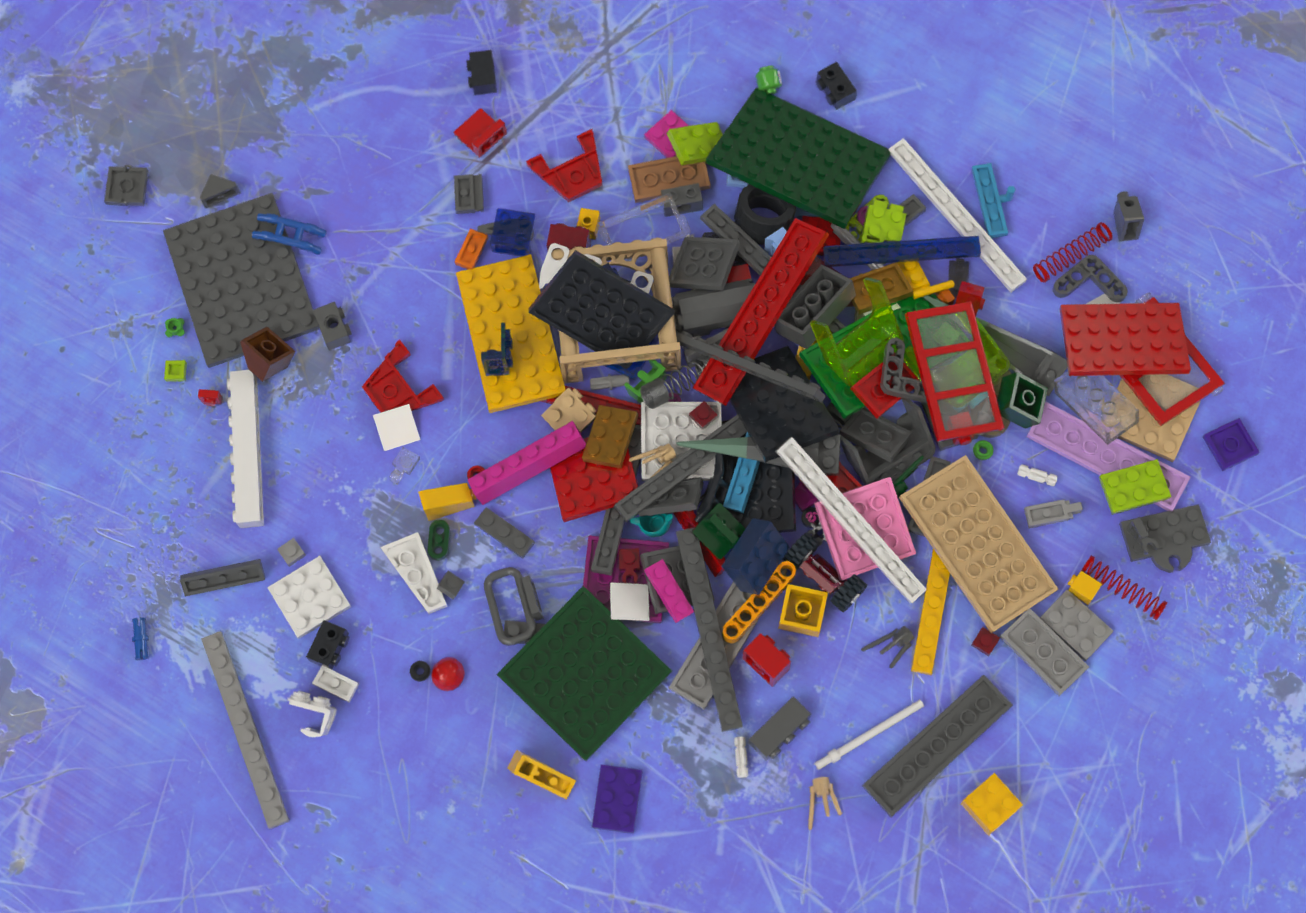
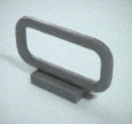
M512 567L490 573L485 578L484 591L498 640L508 646L527 641L535 633V620L544 619L533 580L530 576L522 577L520 571ZM508 575H512L515 578L528 625L526 632L513 637H507L504 634L492 590V582Z

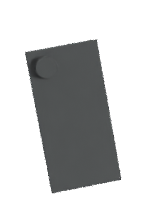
M821 265L791 297L774 325L776 333L808 349L856 296L853 280Z

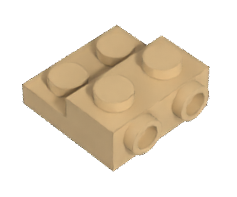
M567 388L541 416L554 430L573 421L581 433L595 420L596 409L589 402L585 404L581 400L583 396L576 388L573 390Z

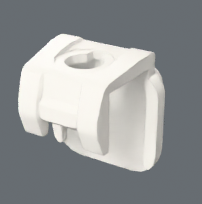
M294 691L293 695L287 699L290 701V705L325 713L321 730L306 727V729L302 728L301 732L308 737L327 735L337 713V709L330 706V699L318 696L313 697V700L309 698L310 693Z

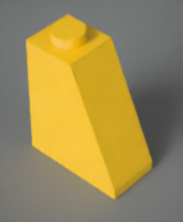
M467 483L418 492L428 521L475 507L473 500H476V496L472 489H469Z

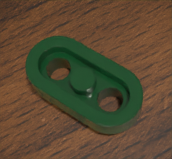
M435 520L429 528L428 553L432 559L439 561L445 559L449 552L450 527L444 520ZM438 529H444L442 534H437ZM441 548L442 552L437 554L435 550Z

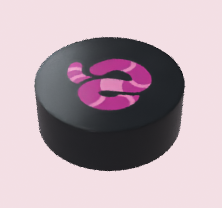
M809 507L803 511L801 521L805 527L813 528L811 526L813 522L817 525L819 524L816 508Z

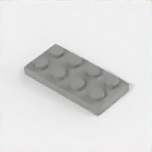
M1028 609L1000 636L1058 696L1089 668L1031 609Z

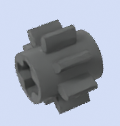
M819 520L818 525L815 522L811 524L814 529L809 530L808 533L812 534L820 542L819 545L821 546L823 540L826 541L824 533L820 536L817 534L822 529Z

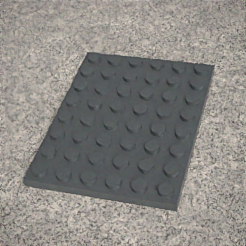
M273 193L163 230L208 368L244 356L240 344L241 340L265 327L270 328L284 342L320 329L292 247L273 241L252 238L253 231H268L275 234L277 224L257 220L259 213L275 214L281 217ZM284 228L282 236L288 237L286 229Z

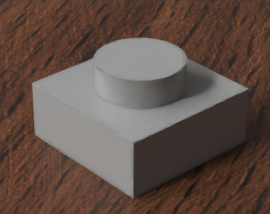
M294 538L277 549L289 567L306 556Z

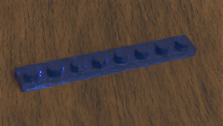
M979 236L823 246L824 266L826 267L980 257L981 255Z

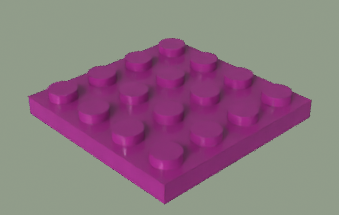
M589 535L583 586L611 612L610 583H623L622 576L625 571L619 570V549L639 548L640 558V555L643 553L669 548V542L621 538L611 576L591 571L599 536ZM640 558V570H634L638 576L637 584H647ZM631 576L627 577V583L634 584V578ZM649 592V621L642 622L662 623V613L655 614Z

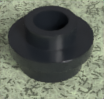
M417 661L410 667V675L415 681L422 682L430 676V667L424 661ZM420 668L424 669L422 675L417 674V670Z

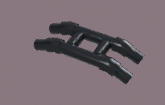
M723 454L715 455L714 475L705 502H703L699 510L700 512L694 518L698 523L712 510L713 505L715 506L717 503L724 504L734 473V461H726L725 479H722L721 477L724 474ZM718 486L722 487L719 499L715 497Z

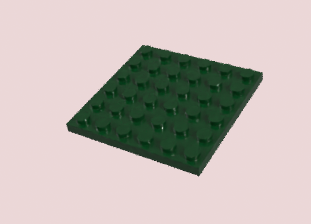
M582 586L496 675L586 762L671 674L672 670L620 620L611 619V612Z

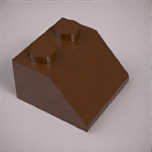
M268 327L257 331L240 342L248 369L262 382L288 368L295 353V350Z

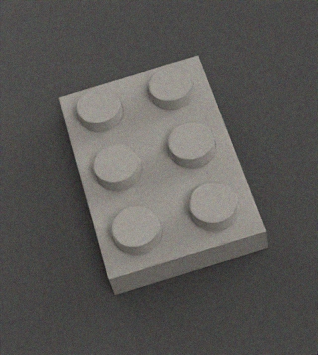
M1068 589L1040 617L1085 662L1114 632Z

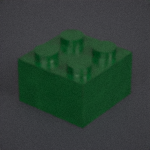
M1019 372L1002 377L997 398L1001 416L1025 429L1040 424L1048 388Z

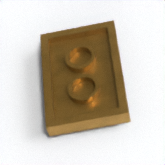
M897 262L849 278L853 280L856 296L851 301L859 315L913 296V289Z
M599 405L582 456L583 461L622 468L638 413L636 411Z

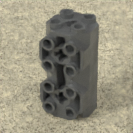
M752 278L726 283L723 291L696 289L676 293L672 297L674 316H677V332L685 331L693 337L709 335L714 329L729 328L755 285Z

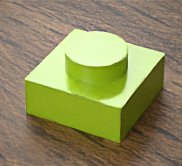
M166 360L165 381H186L187 362L185 360Z

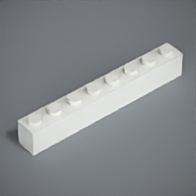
M250 370L231 371L230 378L227 379V387L231 393V397H228V407L231 409V416L228 417L230 428H232L229 442L230 446H233L230 462L231 465H234V472H231V482L235 487V491H232V502L235 503V510L232 512L234 523L236 522L239 528L264 526L257 376Z

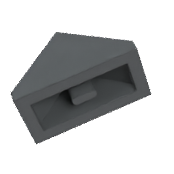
M210 174L200 199L204 207L208 208L241 193L236 182Z

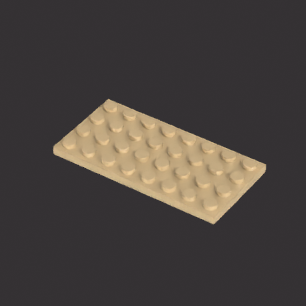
M966 455L899 496L900 501L990 633H993L1059 590Z

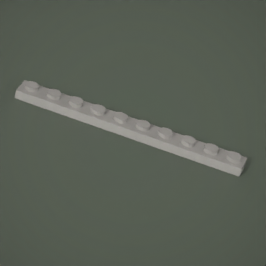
M219 631L204 637L201 640L269 829H273L290 821L224 636Z

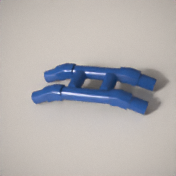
M259 213L257 215L258 221L277 224L275 234L268 231H253L252 238L273 241L297 247L317 255L320 254V247L307 241H301L304 231L324 238L326 230L310 223L295 221L275 214ZM285 226L296 228L294 239L282 236Z

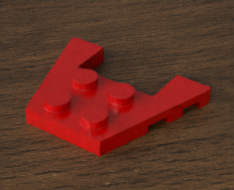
M592 129L577 136V140L585 153L553 169L548 167L542 154L526 161L528 168L568 202L603 186Z
M401 340L396 342L395 347L385 356L382 364L374 370L362 386L364 392L380 413L407 404L410 405V409L413 411L444 400V397L434 384L416 395L395 368L396 365L411 356Z

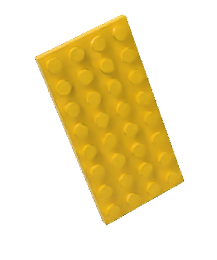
M532 255L476 267L473 270L467 269L456 272L489 413L559 397L566 389L550 326L528 311V308L541 293Z

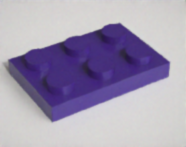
M601 765L592 828L634 834L642 770Z

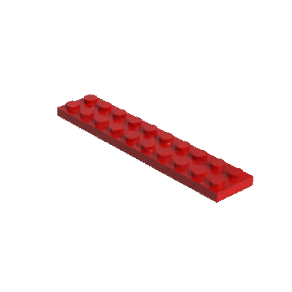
M797 218L794 219L719 343L723 351L728 352V350H732L738 353L741 358L747 356L753 360L755 359L828 238L829 234L826 231ZM710 358L693 389L726 406L746 372Z

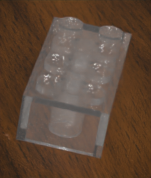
M1067 371L1054 380L1055 394L1107 445L1139 422V409L1103 375L1069 376Z

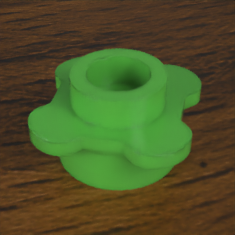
M182 318L167 319L165 321L166 336H183L185 334L183 330L185 321Z

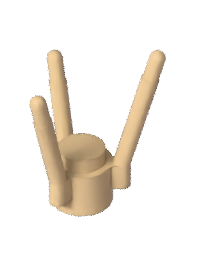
M668 443L631 457L629 461L632 462L650 456L642 461L645 464L657 458L660 463H665L655 473L657 474L673 462L672 459L676 458V453Z
M828 777L813 779V786L809 787V830L813 826L815 794H817V797L823 798L827 817L830 816L827 799L829 793L838 815H842L833 790V784H830Z

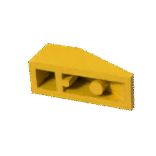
M517 749L507 767L513 774L564 799L568 798L576 782L573 778Z

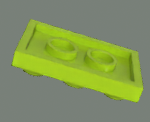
M718 122L673 128L667 132V136L681 166L706 162L707 156L723 135Z
M1158 459L1099 476L1112 515L1171 498Z

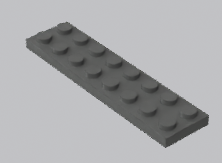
M983 675L866 781L862 787L892 817L1013 705Z

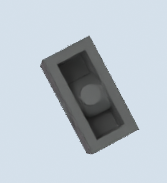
M699 183L661 190V201L665 217L703 210Z
M332 302L313 310L328 350L351 342L349 335H352L348 323L344 325L342 321L345 315L341 307L337 308L336 303ZM332 323H338L335 328H329Z

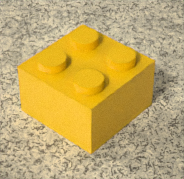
M787 584L778 629L819 637L828 592Z
M995 773L960 803L988 836L1023 806Z

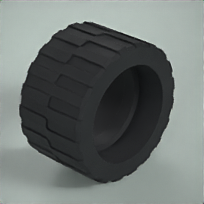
M748 184L740 192L734 222L757 244L765 245V238L780 228L784 227L788 231L793 223L796 206ZM767 208L774 211L778 217H762L751 209Z

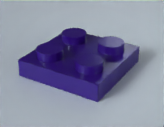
M1240 418L1203 435V439L1222 471L1259 454V450Z

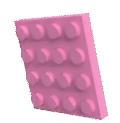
M891 477L842 493L900 560L916 554ZM820 501L815 502L814 505L839 579L845 580L853 574L859 575L878 568Z

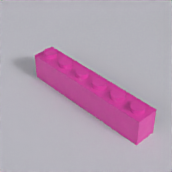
M571 421L468 479L469 485L476 498L484 505L584 449L586 442L575 423Z

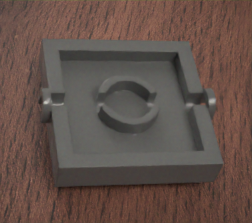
M131 165L109 167L104 200L106 205L144 206L148 169L132 167Z

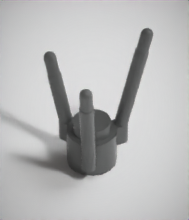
M903 626L900 629L896 628L891 633L868 644L861 650L866 651L892 638L893 641L882 649L880 654H884L894 645L898 647L903 646L889 665L890 668H893L904 652L911 646L910 641L914 639V636L907 627Z

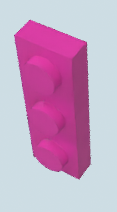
M663 559L644 570L675 623L694 613Z

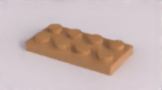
M675 156L628 165L635 203L661 198V190L699 183L700 191L711 189L705 162L681 166L678 157Z

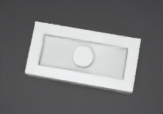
M323 665L312 683L349 703L359 686V683Z

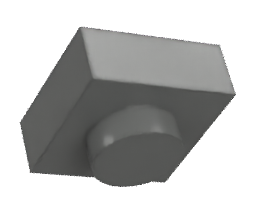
M447 571L436 589L454 599L465 581Z

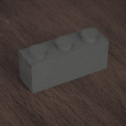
M793 696L749 739L748 743L765 760L769 757L774 759L781 751L779 748L784 743L788 745L796 737L794 733L799 728L803 730L811 722L809 720L811 713Z

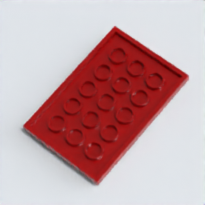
M1179 303L1071 304L1060 306L1069 376L1190 373L1191 367Z

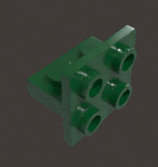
M717 503L692 530V533L718 559H722L731 548H734L745 528L721 503Z

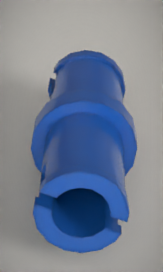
M140 617V626L138 625V618L132 619L134 631L132 642L135 644V660H141V651L143 660L149 659L147 649L149 636L146 635V618Z

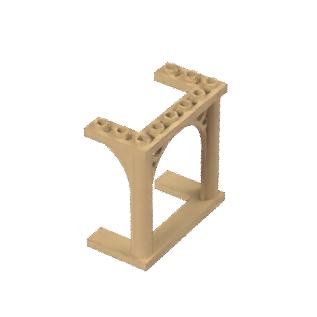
M666 239L634 240L631 243L624 244L615 242L606 246L597 244L589 248L574 247L572 250H569L567 260L577 250L583 255L589 254L600 258L603 267L619 265L644 273L649 268V271H651L650 275L654 278L651 286L653 297L673 308L668 274ZM555 249L552 251L551 256L555 260H561L564 257V251L562 249ZM646 256L648 258L643 266L635 264L639 257ZM632 258L631 261H625L624 259ZM674 315L658 332V345L580 354L578 341L559 331L562 355L559 358L564 384L583 382L582 368L655 359H660L661 365L666 368L665 372L679 370L681 367L680 342H677Z

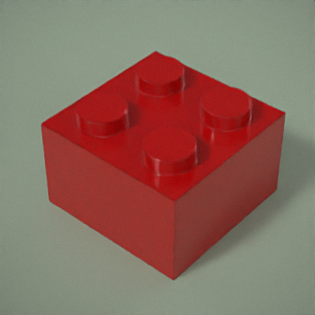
M760 633L743 650V660L773 687L789 671L791 664L790 656L783 649L778 650L770 636H764Z

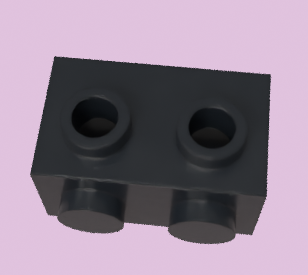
M492 50L469 52L470 60H466L467 71H471V77H468L469 88H473L474 95L496 93Z
M837 62L817 72L816 85L820 91H824L827 102L833 105L836 110L856 100L857 90Z
M323 620L306 658L312 663L319 666L323 665L332 670L333 666H337L340 661L341 655L339 654L342 647L345 648L348 644V631Z

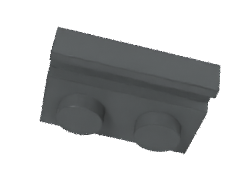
M482 174L454 176L456 214L475 213V211L484 212Z

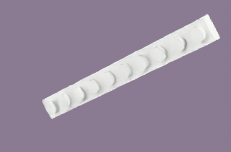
M904 138L888 149L894 160L1010 293L1027 281V278Z
M792 437L776 450V453L909 603H913L927 590Z

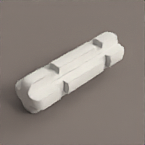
M1023 464L1019 466V476H1028V479L1040 483L1046 482V485L1055 486L1057 482V475L1051 473L1048 475L1045 471L1036 468L1030 469L1028 468L1029 466Z
M738 736L734 738L736 766H738L736 771L738 778L748 777V768H746V739L743 736Z

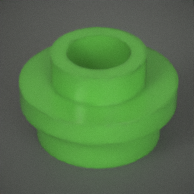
M978 441L973 447V453L976 458L987 460L993 454V446L988 441ZM984 448L987 452L983 454L979 449Z

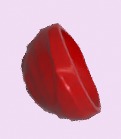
M451 657L438 661L431 673L433 684L443 691H452L459 687L464 678L462 664Z

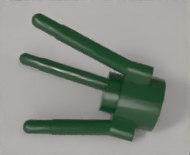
M923 455L898 479L892 482L897 498L908 489L904 480L918 468L917 465L924 459Z

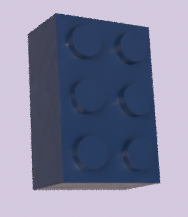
M753 518L722 564V568L740 591L759 595L790 547L771 521Z

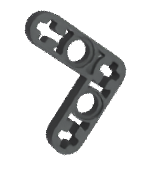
M1095 255L1086 256L1057 279L1053 286V293L1059 298H1065L1089 278L1113 302H1122L1128 292L1126 286ZM1088 262H1089V263L1094 262V263H1095L1094 267H1093V266L1088 267V266H1087V265H1088ZM1078 272L1081 274L1082 279L1076 281L1072 278L1071 274ZM1107 275L1110 281L1103 283L1100 281L1099 276ZM1067 281H1068L1069 284L1066 286V289H1065V290L1062 289V290L1060 291V290L1058 289V288H1059V285L1062 287V286H1064V285L1067 283ZM1115 290H1116V291H1119V290H1120V291L1122 292L1121 295H1119V294L1115 295V294H1114Z
M899 338L890 339L884 350L880 383L881 390L887 395L927 403L922 381L902 377L905 352L904 342ZM893 344H895L896 348L898 349L895 352V356H892L894 353V348L892 347ZM888 362H894L898 369L896 371L890 370ZM891 376H894L891 382L894 387L891 389L887 383L890 381ZM933 384L935 393L939 392L938 387ZM905 385H912L915 392L908 393L905 390Z

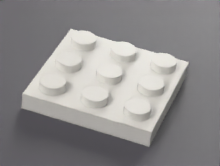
M321 556L267 587L298 639L320 627L323 620L330 621L351 608Z

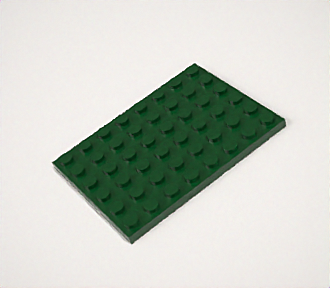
M756 87L707 156L705 163L845 229L887 163L891 153L886 147L770 93L767 94Z

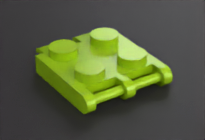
M874 199L872 205L869 204L867 207L860 242L876 244L880 248L882 246L892 248L898 252L906 214L903 213L904 207L891 203L889 209H886L887 202ZM867 236L878 239V241L867 238ZM883 241L892 242V243H895V245L889 244V243H885V242H883Z

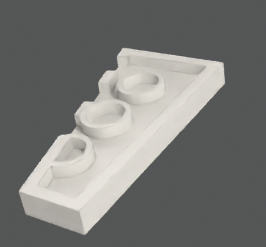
M418 532L380 547L428 614L448 607L442 592L436 589L438 581Z

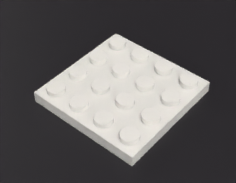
M641 402V454L669 443L676 453V458L672 459V461H675L691 449L680 447L676 444L677 442L703 440L722 426L721 403L706 402L718 416L702 430L689 416V413L702 402H666L655 409H651L644 402ZM657 458L645 464L642 463V481L649 480L665 463H660ZM715 458L686 479L702 477L703 481H709L710 477L714 475Z

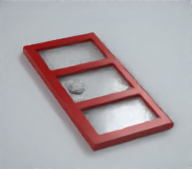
M972 302L907 312L905 318L937 442L1005 429Z

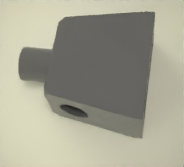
M1120 192L1117 194V202L1114 209L1119 242L1138 240L1144 222L1138 198L1136 196L1129 197L1128 192Z

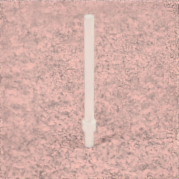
M918 700L837 750L834 748L827 753V756L814 763L816 768L820 770L830 763H836L841 760V756L923 708L924 704L921 700Z

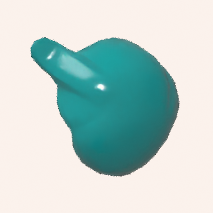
M664 513L652 516L633 517L630 522L639 526L646 536L660 537L669 530L673 515Z

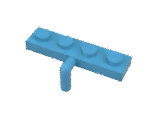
M992 164L972 166L971 170L987 234L991 238L1007 236L1008 229L1001 203L1012 200L1015 187L1009 186L1006 194L999 195Z

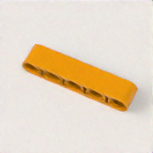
M785 561L779 564L759 595L752 594L727 621L722 633L723 639L727 643L733 644L739 641L787 588V584L793 581L796 573L793 563ZM789 569L792 574L788 577L783 576L781 570ZM771 583L776 584L778 590L770 591L767 586ZM760 598L765 604L759 607L753 601ZM747 613L751 616V620L747 622L742 621L740 615ZM729 628H734L737 631V635L731 637L727 635L726 631Z

